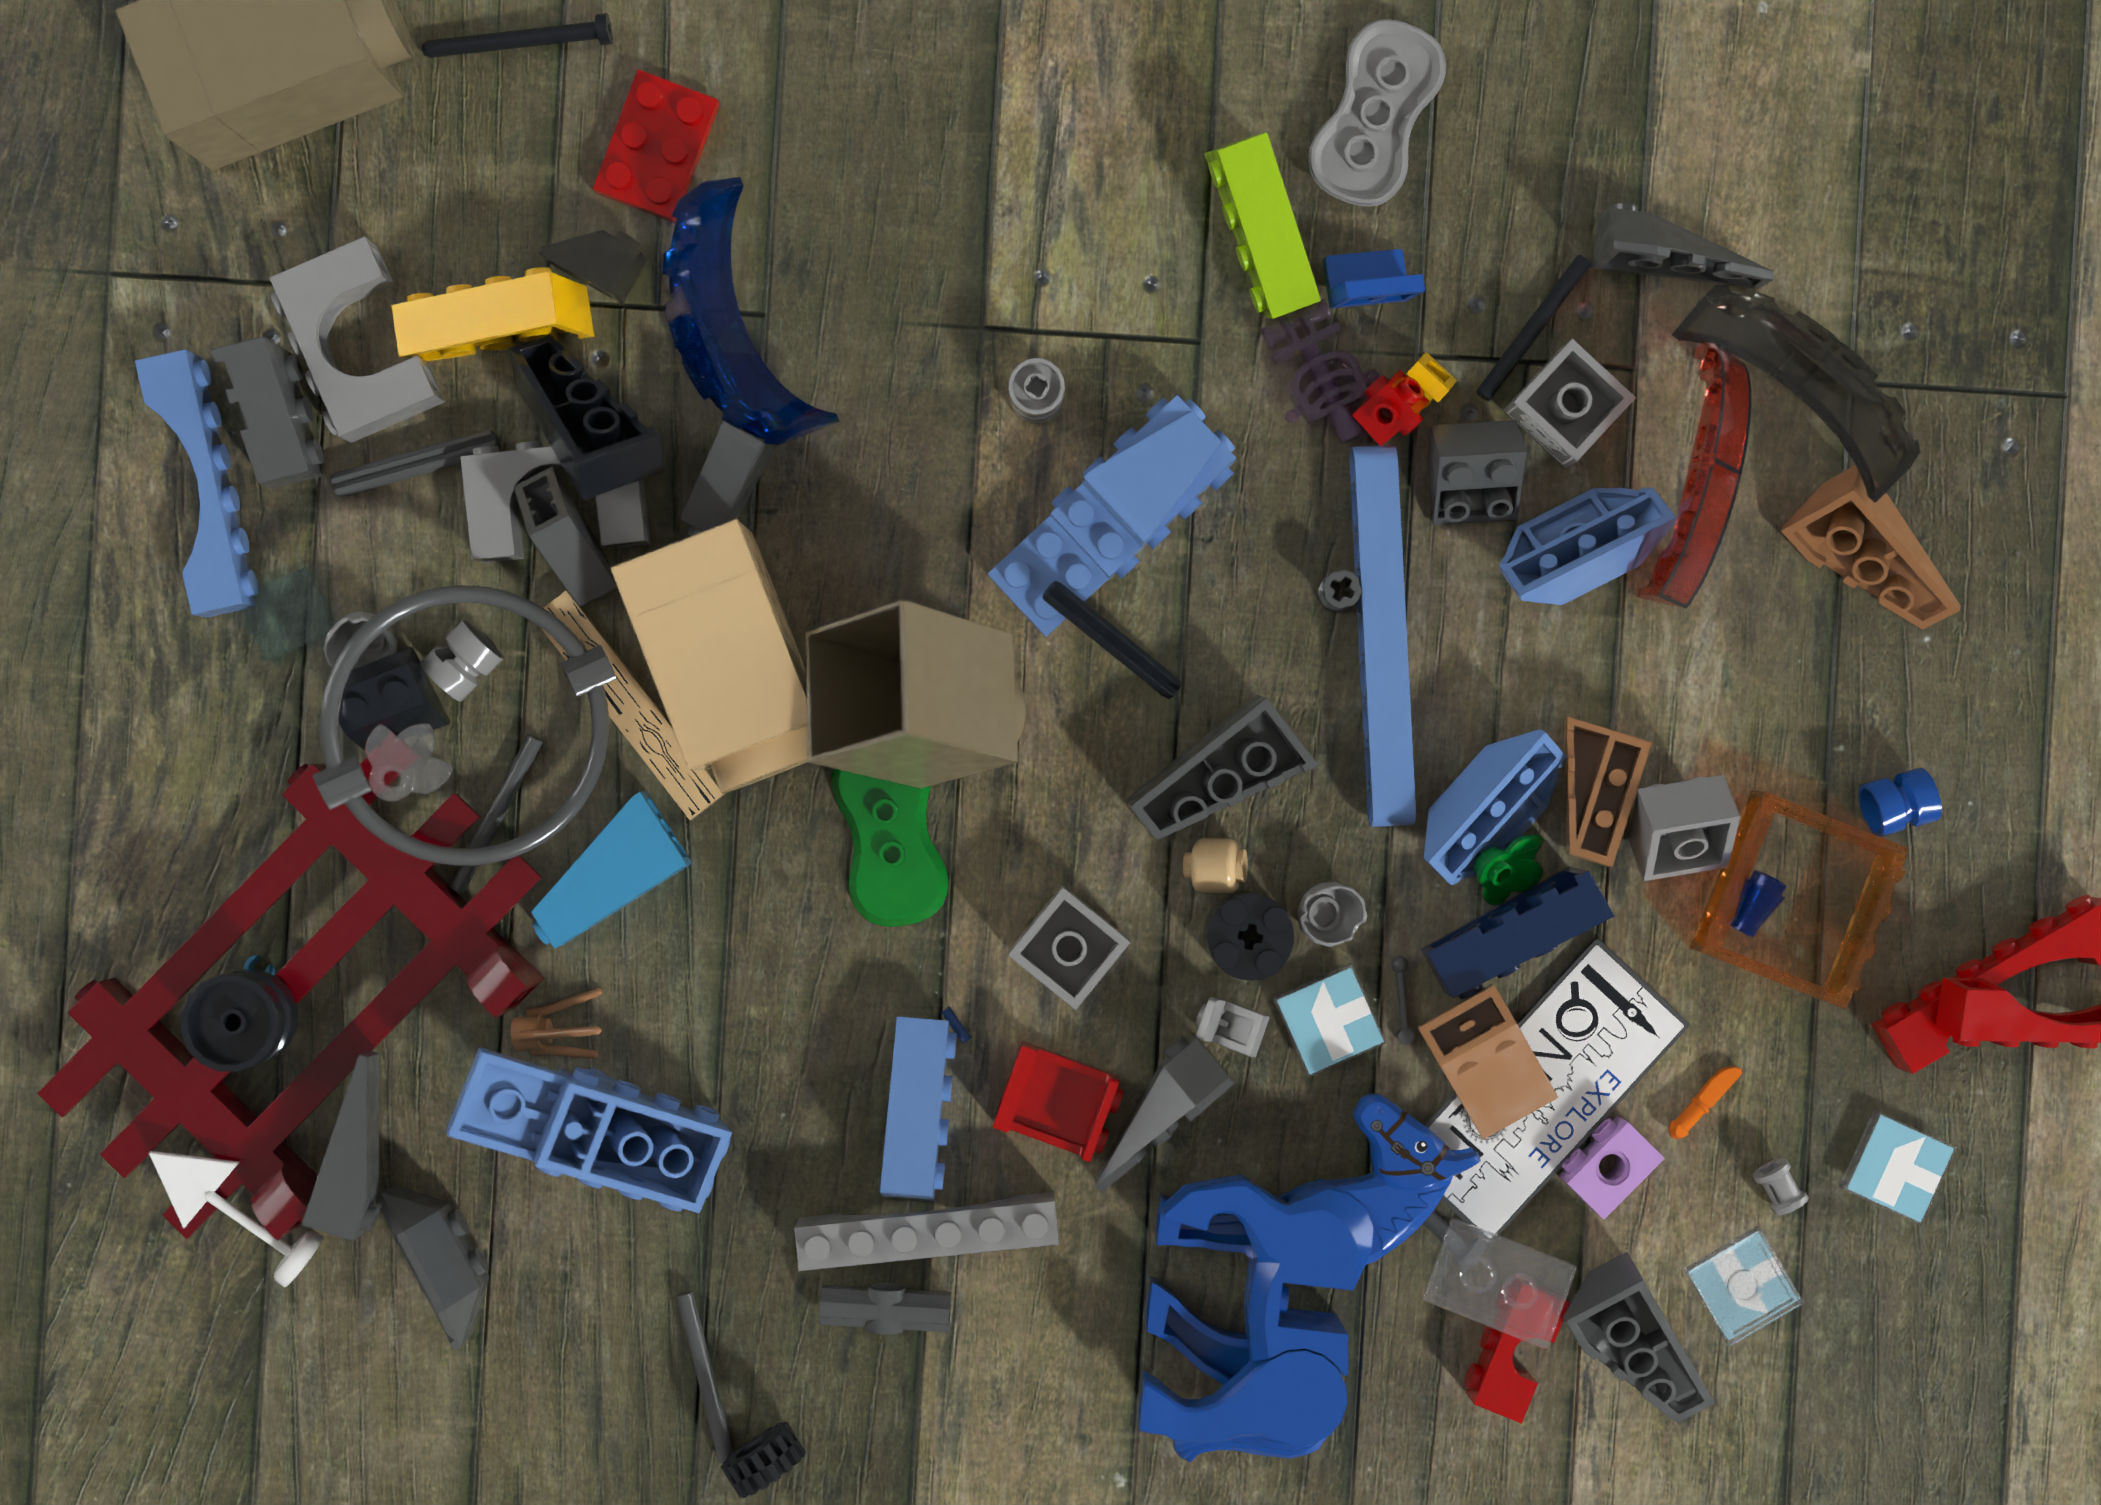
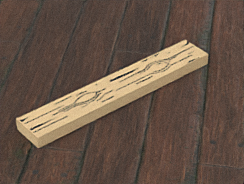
M564 591L546 605L544 609L562 621L577 636L587 651L596 646H602L617 678L603 685L608 702L609 717L688 819L693 820L726 793L721 794L718 783L708 770L688 769L670 721L581 606H578L569 591ZM542 629L564 659H570L564 648L549 633Z

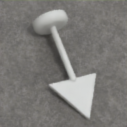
M156 1151L149 1152L183 1228L187 1226L208 1201L285 1255L274 1272L275 1281L282 1287H287L294 1280L323 1241L324 1236L314 1230L305 1232L293 1246H290L282 1239L277 1241L261 1224L215 1193L239 1162Z

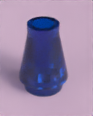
M1754 869L1750 878L1745 877L1735 916L1730 926L1750 937H1755L1758 929L1786 898L1783 892L1787 885L1766 873Z

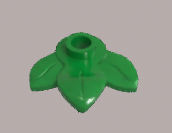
M1525 835L1514 840L1505 850L1491 847L1479 855L1474 864V872L1477 874L1478 882L1483 886L1482 898L1488 904L1501 905L1506 901L1511 891H1527L1540 881L1543 869L1534 858L1545 841L1541 835Z

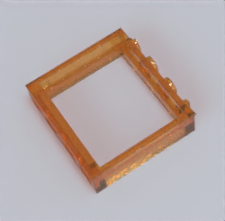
M1751 791L1738 824L1729 866L1719 871L1689 949L1827 1004L1846 1009L1854 990L1858 992L1860 990L1861 981L1859 975L1864 962H1868L1875 952L1876 939L1874 937L1879 924L1886 920L1891 911L1892 900L1890 896L1895 883L1899 882L1906 872L1902 870L1909 848L1768 792ZM1774 814L1876 854L1825 987L1722 947Z

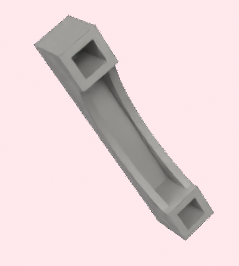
M1054 1192L1015 1195L1011 1198L987 1203L921 1212L880 1215H842V1213L800 1217L794 1227L798 1271L1059 1245Z

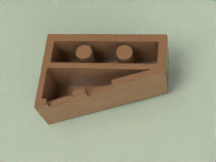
M1567 716L1563 720L1564 754L1567 756L1564 763L1566 854L1605 867H1613L1652 742Z

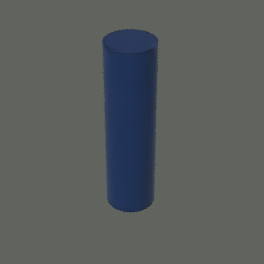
M949 1006L941 1012L946 1021H949V1025L957 1033L962 1044L970 1040L971 1036Z

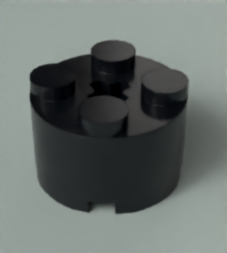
M1239 891L1221 899L1209 911L1204 924L1203 938L1210 957L1225 973L1237 979L1254 981L1275 975L1284 966L1293 949L1294 930L1288 913L1276 901L1257 892ZM1253 924L1252 928L1258 933L1257 940H1251L1249 946H1245V942L1238 937L1239 931H1246L1248 925Z

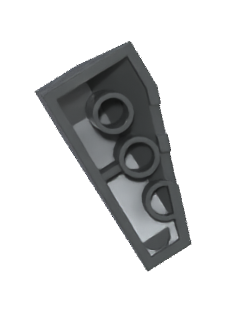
M1627 203L1614 204L1612 208H1607L1597 218L1592 268L1755 289H1760L1773 280L1774 271L1653 213L1638 211V206Z
M373 1051L365 1052L358 1056L302 1222L303 1226L350 1241H354L364 1235L366 1231L370 1232L373 1229L380 1207L375 1205L379 1193V1053Z

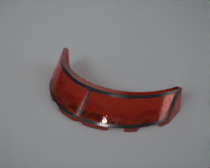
M1708 342L1695 348L1692 357L1701 360L1700 380L1706 382V392L1674 533L1668 547L1658 557L1649 584L1639 589L1638 598L1685 609L1688 608L1701 588L1726 531L1743 471L1751 422L1752 392L1750 375L1746 364L1719 346Z

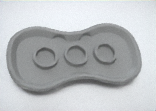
M1384 19L1367 24L1353 38L1347 53L1346 87L1341 103L1331 118L1319 129L1309 150L1308 162L1310 173L1316 184L1329 195L1358 206H1378L1395 196L1402 187L1408 170V146L1412 127L1421 111L1436 96L1445 78V54L1441 45L1434 37L1406 22Z

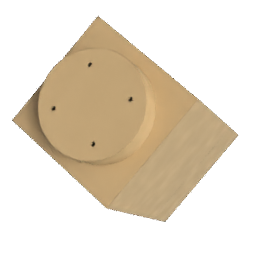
M736 519L611 568L689 770H708L712 768L721 794L808 762L806 668L754 534Z

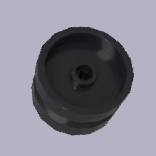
M241 969L206 980L188 995L181 1012L180 1032L187 1050L200 1064L218 1072H239L277 1057L291 1043L297 1029L298 1007L291 990L277 976L263 970Z

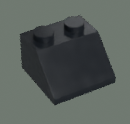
M412 646L351 671L341 698L338 722L345 735L367 754H370L391 732H395L405 742L450 724V719L426 672L420 666V660Z

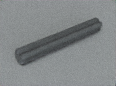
M486 430L336 472L330 477L332 488L336 495L344 497L461 464L460 456L473 455L474 448L498 446L500 450L498 438L495 432Z

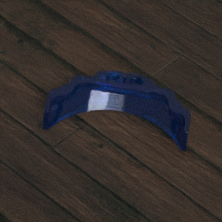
M741 177L705 181L678 200L672 213V217H676L677 220L673 231L671 248L663 254L662 275L669 276L671 300L665 304L666 315L674 345L681 354L683 367L703 400L711 399L723 413V421L765 440L764 443L785 444L840 422L837 413L813 407L786 389L771 373L756 351L738 307L731 266L732 228L736 207L744 185Z

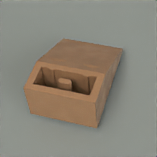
M1495 985L1487 986L1417 1026L1483 1140L1559 1098Z

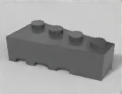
M1256 695L1125 799L1124 802L1148 833L1156 840H1159L1207 818L1208 815L1216 811L1236 805L1253 794L1266 788L1275 787L1285 782L1286 779L1301 772L1312 770L1319 765L1266 697Z

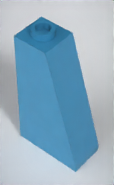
M641 791L632 796L533 909L531 913L536 921L532 925L544 944L551 943L554 949L565 945L693 863L647 791Z

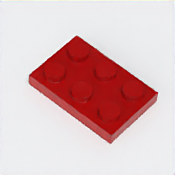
M637 69L592 190L598 195L676 223L719 109L720 103L718 99Z

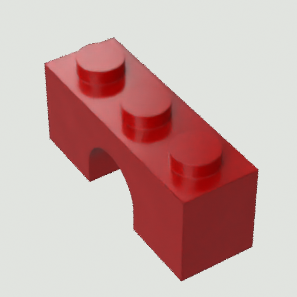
M1513 1274L1510 1284L1505 1283L1502 1286L1497 1298L1496 1305L1499 1311L1493 1324L1489 1323L1485 1327L1481 1337L1480 1346L1483 1350L1478 1363H1472L1465 1376L1464 1387L1467 1388L1465 1393L1474 1405L1522 1424L1538 1383L1529 1372L1513 1365V1352L1522 1340L1529 1337H1539L1555 1343L1564 1321L1563 1316L1571 1304L1561 1293Z

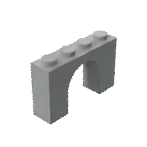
M364 236L270 277L275 292L270 294L271 300L279 315L287 317L292 329L288 333L289 341L299 357L304 356L309 371L305 372L306 380L316 396L321 395L327 409L322 412L323 419L334 436L338 434L340 438L353 443L445 403L429 363L419 356L412 357L368 376L345 374L333 359L330 350V332L337 316L350 304L394 285L378 246Z
M539 441L517 443L516 450L500 452L498 446L474 448L473 455L460 456L471 559L482 564L524 559L520 505L514 486L550 467H553L554 470L564 468L552 447H542V442ZM644 479L595 496L601 546L610 550L652 545Z

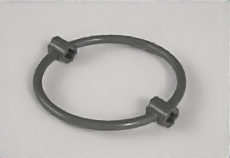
M471 585L445 586L421 591L387 606L374 615L353 635L336 659L325 686L320 710V740L326 769L312 776L329 810L344 803L353 816L368 831L403 853L418 859L454 866H475L511 859L529 852L559 833L581 810L594 790L602 772L609 741V711L603 685L617 678L601 645L587 651L577 636L562 621L526 598L496 588ZM478 603L496 606L521 615L540 626L570 656V659L560 664L575 696L578 697L587 693L590 702L592 736L589 754L584 770L570 796L554 814L535 829L510 841L487 847L451 848L438 846L408 836L382 819L361 796L372 791L356 756L343 760L340 749L338 721L341 698L349 675L361 654L383 631L399 620L421 610L444 604Z

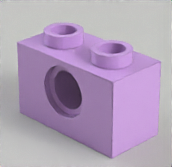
M1618 1115L1613 1120L1610 1118L1604 1120L1592 1133L1594 1139L1583 1150H1575L1571 1154L1572 1156L1562 1164L1563 1170L1557 1175L1603 1220L1665 1159L1628 1121ZM1614 1154L1616 1157L1614 1169L1609 1173L1601 1174L1599 1171L1601 1159L1606 1155Z

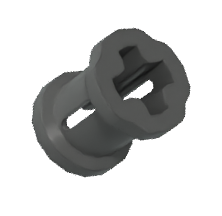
M1347 570L1329 574L1320 582L1318 587V598L1321 604L1326 609L1332 611H1342L1354 605L1359 600L1362 592L1359 579L1353 572ZM1343 581L1346 584L1344 591L1349 596L1335 600L1333 598L1335 590L1330 587V584L1336 585Z

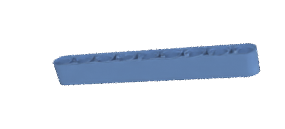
M1379 445L1356 446L1350 449L1349 465L1355 575L1359 579L1362 591L1356 603L1367 814L1370 827L1409 826L1415 824L1416 800L1398 455L1395 445H1382L1381 447Z

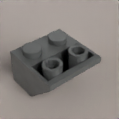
M1517 420L1431 425L1428 449V475L1433 525L1518 520L1527 450Z

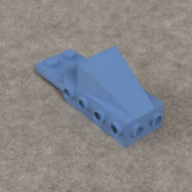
M1177 395L1169 403L1165 398L1158 401L1145 415L1150 421L1138 432L1133 427L1127 430L1114 443L1118 451L1107 461L1101 456L1096 459L1082 473L1084 476L1083 482L1075 491L1070 486L1065 488L1051 502L1055 509L1050 513V516L987 574L1045 638L1067 619L1043 600V594L1052 582L1058 581L1085 602L1115 574L1121 579L1140 562L1135 555L1147 544L1152 550L1171 533L1167 525L1178 515L1183 520L1188 518L1203 503L1198 496L1209 486L1216 491L1234 474L1230 469L1237 459L1231 453L1235 450L1234 445L1221 431L1217 430L1213 433L1202 422L1206 416L1191 399L1188 398L1184 402Z
M480 1047L446 1128V1133L449 1137L532 1160L536 1168L543 1173L552 1176L565 1174L577 1178L579 1182L590 1187L602 1188V1186L617 1189L619 1193L632 1199L642 1200L644 1197L658 1201L661 1206L673 1211L680 1212L682 1209H686L699 1214L705 1199L711 1193L715 1174L721 1159L727 1153L732 1134L730 1129L719 1118L720 1113L707 1106L696 1105L693 1110L680 1106L681 1101L665 1093L657 1092L655 1098L641 1094V1088L623 1080H615L599 1069L592 1067L590 1070L575 1067L574 1072L560 1068L558 1072Z

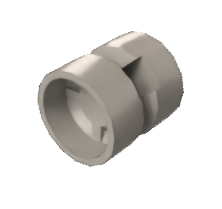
M1042 358L1028 359L1020 363L1012 371L1009 380L1010 405L1014 413L1022 420L1030 423H1044L1054 418L1061 410L1065 393L1064 378L1060 369L1051 361Z
M462 620L446 636L447 645L445 647L436 646L420 662V666L441 689L459 702H462L478 686L477 677L479 675L488 676L504 660V656L494 644L466 620Z

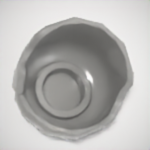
M359 611L342 617L332 626L327 633L323 647L327 663L331 668H333L336 659L348 641L376 614ZM391 627L383 631L367 647L352 670L396 653L398 642Z
M1335 881L1320 882L1311 887L1304 894L1297 909V921L1300 930L1313 943L1328 947L1344 943L1345 941H1351L1360 924L1365 923L1367 920L1364 899L1354 888Z

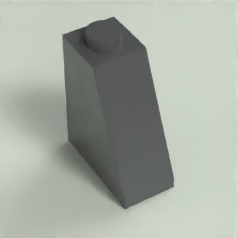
M725 421L722 423L680 520L690 525L687 534L694 536L738 519L772 456V453L762 441Z
M553 467L514 486L529 537L579 607L594 599L603 597L607 592L618 587L608 559Z

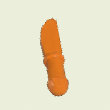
M1731 1065L1721 1068L1710 1077L1697 1093L1696 1098L1692 1097L1691 1103L1675 1120L1671 1121L1669 1125L1670 1137L1674 1139L1686 1137L1689 1134V1130L1704 1114L1709 1113L1708 1108L1713 1107L1742 1075V1069Z

